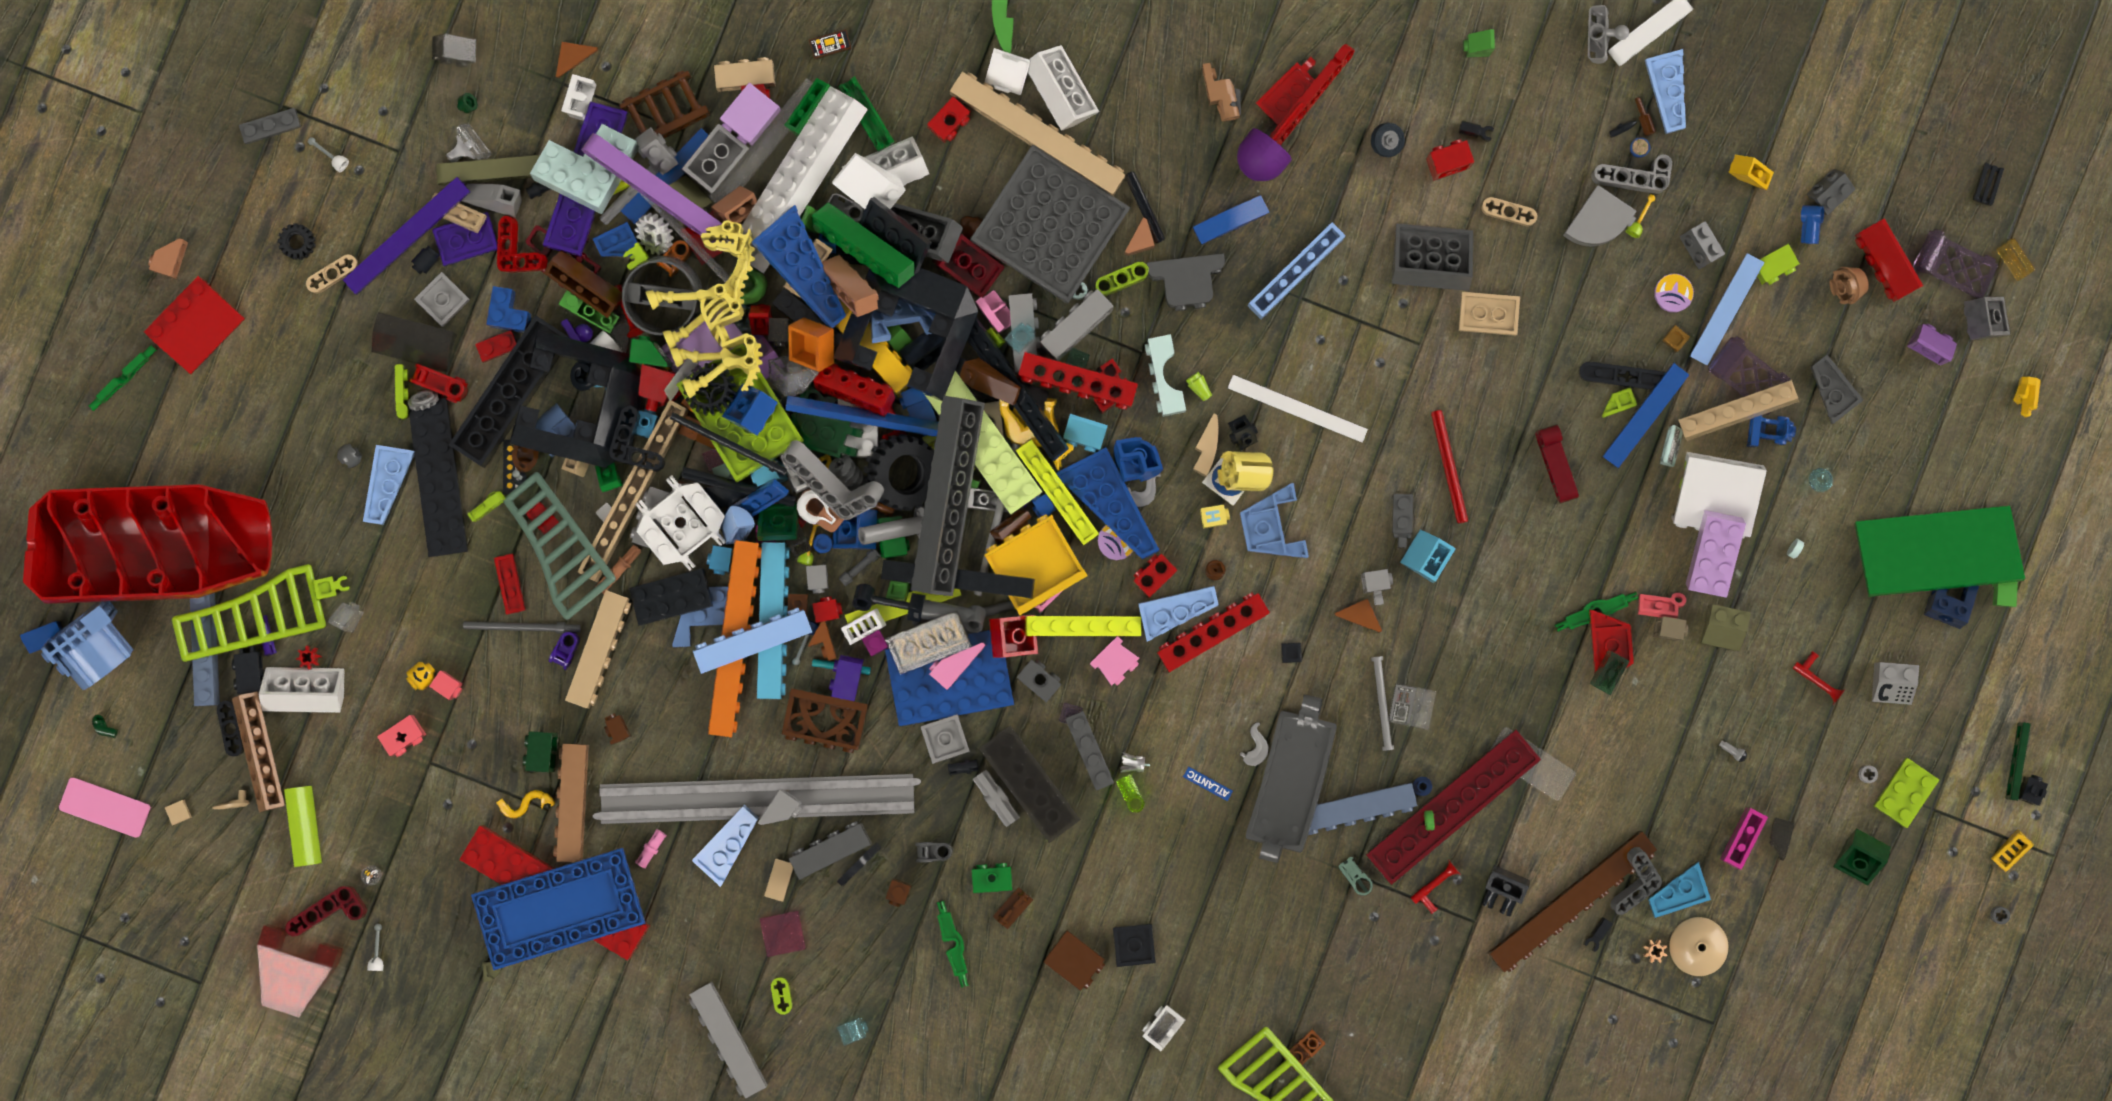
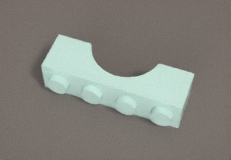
M1171 334L1148 339V344H1145L1146 355L1151 357L1152 363H1148L1150 374H1154L1156 381L1152 382L1154 394L1158 393L1159 401H1156L1158 413L1162 412L1164 417L1186 412L1183 392L1171 388L1163 376L1165 363L1175 354Z

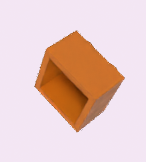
M805 317L788 325L790 361L817 372L834 364L833 328Z

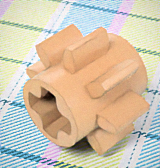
M1649 939V945L1643 946L1646 949V953L1643 956H1649V962L1651 963L1654 962V959L1661 963V957L1667 956L1664 953V949L1667 946H1661V940L1659 939L1656 940V943ZM1653 947L1659 948L1656 952L1657 955L1651 954Z

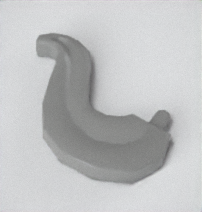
M1161 474L1147 480L1146 489L1143 492H1131L1130 487H1127L1137 507L1149 505L1154 500L1156 493L1155 479L1156 477H1161Z
M1259 722L1253 724L1250 729V734L1256 744L1255 749L1247 754L1240 753V756L1244 758L1243 761L1251 766L1260 764L1268 755L1269 746L1257 730V727L1260 726Z

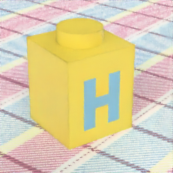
M1224 505L1200 509L1203 529L1227 525V520H1230L1228 508L1225 509Z

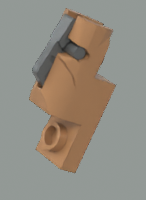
M1210 63L1202 64L1209 106L1218 104L1216 107L1222 122L1239 119L1241 115L1240 90L1234 88L1230 79L1214 81V79H1217L1215 68H1211Z

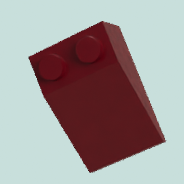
M962 234L959 236L949 263L936 259L932 260L935 265L961 284L967 286L969 290L980 298L984 297L1005 268Z

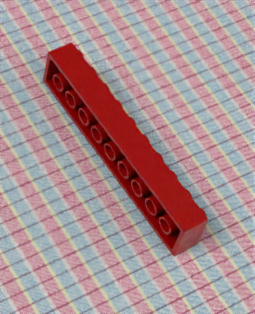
M484 825L478 827L459 859L500 885L555 869ZM645 922V924L594 939V941L628 961L633 956L650 925Z

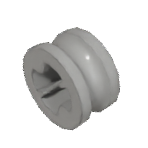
M1863 766L1860 768L1858 776L1862 782L1872 783L1877 780L1878 772L1873 766ZM1866 769L1873 773V776H1870V780H1868V777H1864V772H1867Z

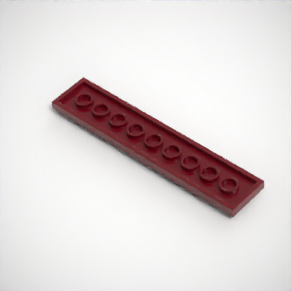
M1515 729L1371 849L1366 856L1392 885L1536 765L1541 758ZM1427 810L1433 811L1434 830H1425L1424 812Z

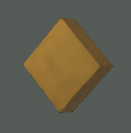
M1674 325L1662 341L1675 352H1678L1690 336Z

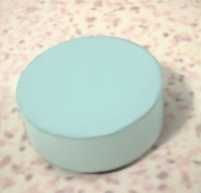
M1795 539L1790 545L1787 555L1793 559L1801 553L1804 542Z

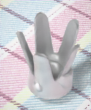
M1124 752V755L1121 756L1124 759L1122 763L1127 765L1120 768L1121 772H1144V766H1150V764H1145V757L1133 756Z

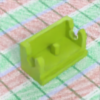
M640 242L635 243V246L623 255V257H627L633 254L630 256V259L635 258L634 261L627 265L629 270L649 259Z

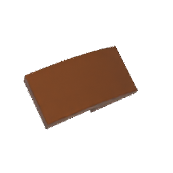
M1311 1029L1289 1051L1303 1065L1326 1043Z

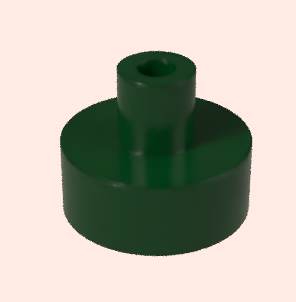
M471 93L459 96L458 110L464 113H471L477 109V100Z

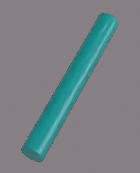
M813 659L812 666L833 669L834 662ZM862 666L861 674L870 675L871 667Z

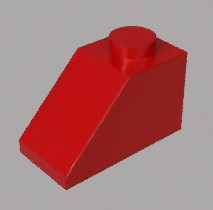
M751 305L749 321L752 335H771V305Z

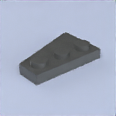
M1825 355L1810 367L1831 425L1863 401L1862 397L1828 355Z

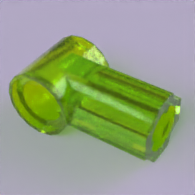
M1130 774L1117 780L1116 783L1129 811L1140 813L1144 808L1145 802ZM1133 799L1140 800L1141 808L1138 810L1132 809L1130 802Z

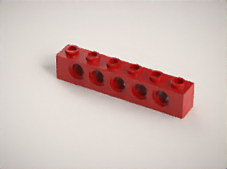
M1027 352L1024 353L1018 377H1022L1021 381L1031 384L1033 381L1040 382V386L1048 389L1054 386L1059 388L1060 392L1070 394L1072 391L1078 393L1080 398L1089 399V397L1097 399L1096 402L1105 405L1111 402L1116 404V408L1127 410V407H1132L1138 386L1134 382ZM1041 366L1046 372L1043 376H1037L1034 373L1035 368ZM1056 372H1062L1064 379L1057 382L1053 379V375ZM1075 377H1080L1083 380V384L1080 387H1075L1072 384V380ZM1098 382L1101 384L1102 390L1100 392H1093L1091 385ZM1118 388L1121 391V395L1114 398L1110 395V390Z
M1251 592L1243 597L1244 602L1239 605L1234 602L1226 607L1227 612L1222 615L1217 612L1209 617L1210 622L1205 625L1203 622H1200L1192 627L1194 631L1188 635L1186 632H1183L1175 637L1177 641L1171 645L1169 641L1159 647L1160 651L1157 654L1168 673L1270 614L1259 593L1254 595ZM1243 606H1248L1251 609L1249 617L1241 615V608ZM1226 616L1234 618L1235 623L1232 627H1227L1224 624ZM1209 626L1217 628L1218 634L1215 637L1207 634ZM1192 636L1200 637V646L1194 647L1191 645L1190 639ZM1175 646H1182L1184 648L1183 656L1177 657L1174 655L1173 649Z

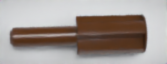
M1637 97L1635 102L1641 115L1639 120L1645 136L1652 135L1656 130L1650 114H1646L1641 98Z

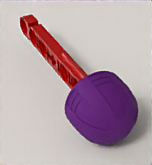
M1344 44L1339 49L1334 58L1330 60L1270 136L1256 128H1252L1238 148L1237 161L1241 171L1248 178L1254 181L1272 180L1279 176L1291 162L1292 158L1281 147V144L1352 58L1355 52L1352 47Z

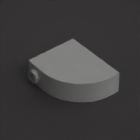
M1598 185L1563 236L1582 246L1593 247L1606 244L1616 238L1626 226L1629 227L1636 219L1634 217L1636 210Z

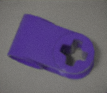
M574 632L563 633L553 649L548 662H554L562 666L564 670H567L580 643L579 636ZM568 635L574 638L572 646H568L565 643Z

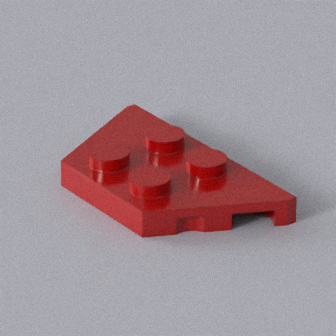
M1589 610L1595 684L1600 685L1609 677L1634 664L1631 625L1600 612Z

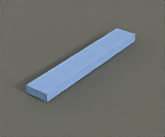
M1746 253L1692 350L1690 357L1708 365L1764 264L1763 261Z

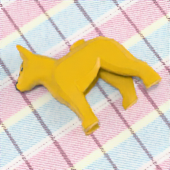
M1047 398L1044 413L1059 433L1054 415V406L1057 403V399ZM999 400L1005 433L1009 440L1014 444L1022 446L1032 439L1037 447H1042L1015 407L1011 411L1009 403ZM1066 443L1069 449L1053 461L1057 470L1062 466L1061 460L1075 449L1074 445Z

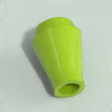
M1196 372L1186 380L1187 386L1202 401L1212 396L1203 374L1201 375L1199 372Z

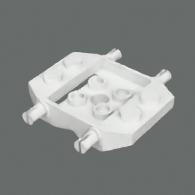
M671 475L666 481L673 489L666 497L651 508H648L642 500L635 504L642 512L636 532L663 565L682 562L690 571L695 567L688 558L691 552L710 537L719 546L726 542L719 534V529L725 515L698 482L680 484ZM682 496L685 497L689 504L694 508L698 515L707 524L706 527L696 516V514L691 510V508L687 505V503L683 500ZM678 517H683L686 520V524L683 527L675 525V520ZM654 518H656L660 525L665 529L669 536L678 545V549H676V547L671 543V541L666 537L662 530L653 521Z

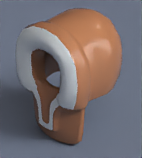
M807 488L797 501L799 515L810 524L819 525L829 532H834L844 521L810 488Z

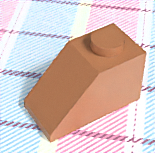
M179 238L156 250L149 259V270L176 279L188 242Z

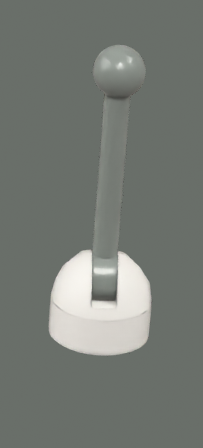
M313 137L308 139L310 145H314L332 159V166L335 170L342 172L349 164L348 159L340 155L334 157L320 146Z
M378 923L374 926L376 930L374 957L368 962V971H383L384 967L383 961L378 957L380 930L382 929V925Z

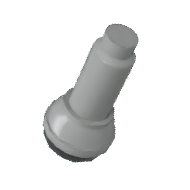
M1724 741L1720 742L1719 746L1732 754L1736 761L1743 762L1746 760L1747 752L1744 749L1735 748Z

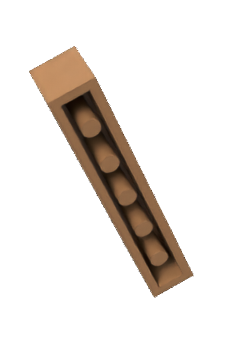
M563 744L559 748V759H562V765L558 768V779H561L560 787H557V798H560L559 806L556 807V818H559L558 826H555V838H558L553 852L554 857H557L556 862H578L583 860L589 745Z

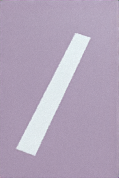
M1235 375L1232 376L1228 389L1359 442H1363L1368 430Z

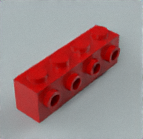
M832 364L818 372L813 380L817 391L883 417L886 416L895 400L894 391L889 385H881L869 377H861L852 370H843L836 364Z

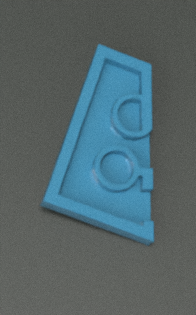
M1696 862L1648 898L1654 918L1711 900L1699 862Z

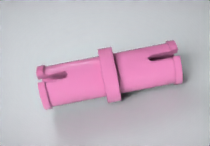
M656 829L649 842L644 844V850L635 863L646 869L653 855L658 853L657 849L667 835Z

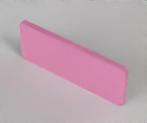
M77 778L69 779L59 805V809L63 812L135 838L140 837L151 809L149 804Z

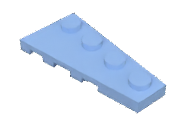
M1683 49L1645 59L1666 134L1686 128Z
M376 445L363 522L384 525L415 455V451Z

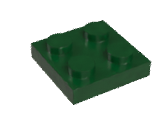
M795 503L794 507L772 504L761 511L758 519V541L797 539L799 520L797 503Z

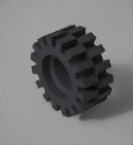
M297 223L289 224L287 228L282 229V234L279 233V249L289 258L303 260L304 257H309V253H313L312 249L316 246L314 243L316 239L313 237L312 231L304 225H298ZM294 235H301L304 239V244L299 249H293L290 246V239Z

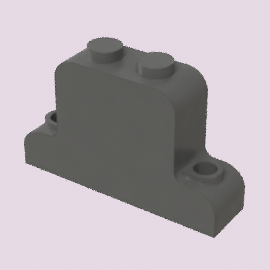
M1223 253L1147 262L1146 265L1149 269L1148 276L1152 281L1163 280L1167 305L1170 308H1175V311H1184L1190 306H1194L1195 309L1206 308V304L1211 302L1213 297L1211 274L1222 273L1221 270L1224 267L1225 259Z

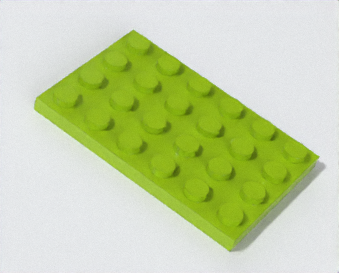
M741 344L731 349L730 352L743 357L747 354V349L744 344ZM714 360L710 362V368L713 363H716L717 366L722 363V360ZM741 368L729 370V376L734 377V381L731 383L737 385L736 388L731 390L736 392L742 383L745 384L748 378V374ZM761 372L756 374L758 379H753L754 385L751 387L761 390L778 403L758 436L723 418L722 415L726 410L724 406L722 407L723 413H719L716 410L715 416L711 414L710 410L708 415L705 416L703 410L697 413L696 408L692 409L702 427L771 461L782 455L791 441H804ZM719 376L713 379L714 383L724 384V380ZM680 381L676 385L686 399L688 396L684 395L683 391H685L682 381ZM710 385L706 390L710 394L714 388ZM719 393L716 396V401L721 398L723 393ZM696 395L698 401L709 403L706 396ZM711 440L736 482L763 467V465Z

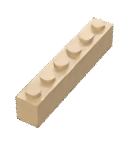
M1791 380L1679 420L1685 439L1689 441L1799 402Z
M607 590L605 591L565 701L587 709L595 705L598 697L595 694L598 687L601 688L604 681L603 671L608 669L611 658H609L610 652L615 650L618 640H616L617 633H621L625 622L622 621L624 614H628L631 608L629 598Z

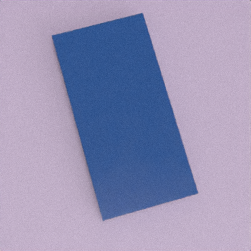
M623 848L471 894L493 970L645 924Z

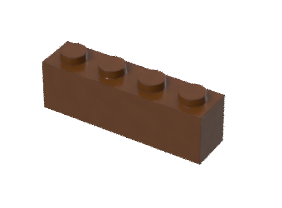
M562 250L551 259L544 272L549 278L606 318L611 316L622 301V292Z

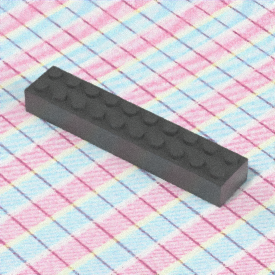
M943 396L937 438L934 444V456L931 463V474L928 481L924 516L921 522V534L918 540L919 546L915 559L914 576L912 578L911 590L953 596L985 406L983 402Z

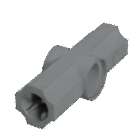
M987 770L973 778L990 808L997 813L1006 827L1020 818L1009 803V799L1000 786H997Z

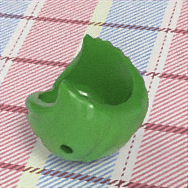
M756 269L748 272L749 279L743 281L745 288L741 289V292L744 293V296L740 297V299L744 300L742 305L754 304L760 301L766 293L767 280L763 273Z

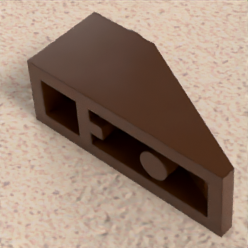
M980 358L965 361L960 373V378L963 382L975 390L1015 405L1021 390L1018 385Z

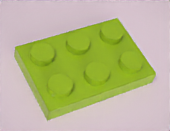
M1905 758L1873 806L1903 827L1908 828L1939 782V779L1910 759Z

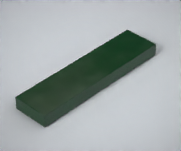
M2018 722L2005 796L2007 800L2018 801L2031 723Z

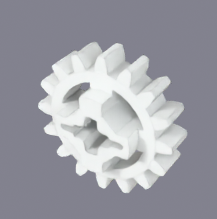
M649 213L639 218V221L636 222L638 227L635 231L639 233L636 238L641 239L640 244L646 246V251L650 249L651 254L657 253V255L668 251L673 245L671 241L674 237L670 235L673 231L668 229L669 223H664L663 217L659 219L657 214L652 215Z

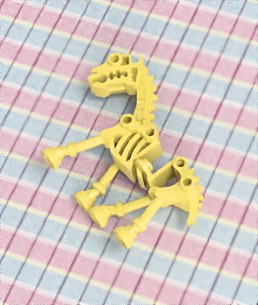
M729 220L724 221L722 225L706 228L707 233L701 234L707 249L729 252L738 258L732 275L724 284H717L708 290L701 289L697 292L674 293V291L663 293L659 291L654 292L653 290L645 292L653 310L659 306V303L663 302L662 300L668 301V303L683 300H699L701 302L702 314L685 328H679L680 331L671 332V330L663 331L677 367L681 366L687 358L691 359L694 363H698V361L722 360V363L706 376L698 377L699 380H682L689 399L696 395L699 388L707 387L708 383L723 371L734 368H741L748 374V378L741 388L742 392H748V386L754 385L753 379L757 380L756 374L761 372L758 365L763 364L762 360H759L763 353L758 351L762 346L760 343H757L754 336L746 333L730 340L725 326L742 320L744 315L742 304H744V300L740 299V297H743L744 293L741 292V289L745 288L743 281L749 279L747 273L753 271L750 265L751 262L755 261V257L752 256L755 248L751 247V242L753 241L751 230L748 229V232L743 235L742 225ZM705 321L719 346L721 344L723 350L716 353H700L695 350L691 352L683 348L678 349L674 347L677 345V342H680L679 339L689 337L688 334ZM743 343L747 348V354L743 357L729 351V349Z

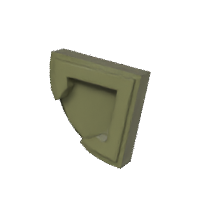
M491 961L482 962L483 982L497 977L502 968L493 970Z

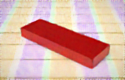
M514 554L495 557L494 562L506 615L526 611Z

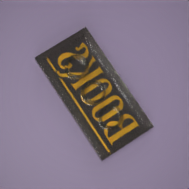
M957 610L885 638L900 675L972 647Z

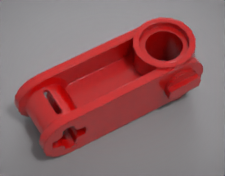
M416 363L415 373L409 382L446 396V400L456 404L467 396V380L457 376L452 378ZM459 385L460 392L454 395L452 389L454 386Z

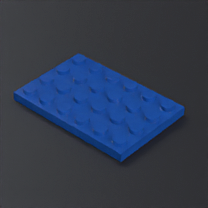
M990 630L966 634L963 639L950 640L945 645L935 642L936 647L934 649L933 644L930 643L928 646L932 650H928L925 644L921 643L925 653L921 654L920 649L917 647L914 661H911L913 660L914 644L905 646L903 650V655L906 658L909 657V654L906 652L910 651L911 656L909 659L901 658L900 650L902 647L885 650L899 726L1014 705L1006 658H993ZM968 640V641H966V642H963V643H961V644H958V645H956V646L950 647V648H948V649H945V650H943V651L937 652V653H935V654H932V655H930V656L924 657V658L919 659V660L916 661V659H918V658H921V657L926 656V655H928V654L934 653V652L939 651V650H941V649L947 648V647L952 646V645H954V644L960 643V642H962V641ZM980 643L986 645L948 690L929 675L932 672L929 668L936 660L940 662L944 658Z

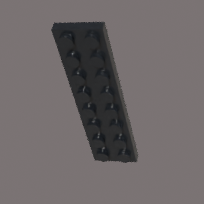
M446 398L439 399L430 408L418 411L410 409L408 405L428 557L468 552L455 450L449 446L453 435L448 400Z

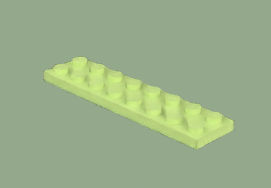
M955 371L945 396L977 401ZM925 395L940 416L942 401ZM984 411L975 466L1008 512L1013 514L1041 494L1042 490Z

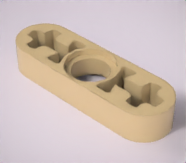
M1489 197L1484 200L1481 206L1482 212L1485 215L1519 225L1531 226L1537 220V213L1534 209L1501 199ZM1490 202H1493V206L1499 208L1500 204H1502L1503 206L1500 210V214H1497V212L1499 211L1497 209H1492V211H1488V207H1486V204L1488 205ZM1512 207L1515 211L1514 216L1507 217L1504 214V209ZM1519 209L1522 210L1520 214L1526 215L1529 212L1533 219H1530L1528 222L1522 216L1519 217V220L1516 219Z
M352 255L342 256L311 275L306 281L307 289L316 294L323 292L350 274L359 265L358 260ZM347 259L353 261V263L351 264V268L344 267L342 269L344 271L343 274L341 270L337 267L338 264L341 267L345 266ZM330 269L337 270L338 274L335 279L328 278L327 273ZM322 274L324 279L328 281L327 284H325L324 281L320 282L318 284V289H316L315 287H311L313 285V280H316L318 282L323 279L320 277Z

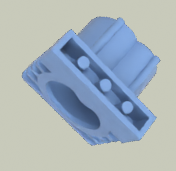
M97 602L62 630L58 631L53 637H50L41 648V655L48 663L50 661L53 664L57 663L56 668L62 675L71 676L78 686L85 690L130 657L134 649L111 623L118 610L111 602Z

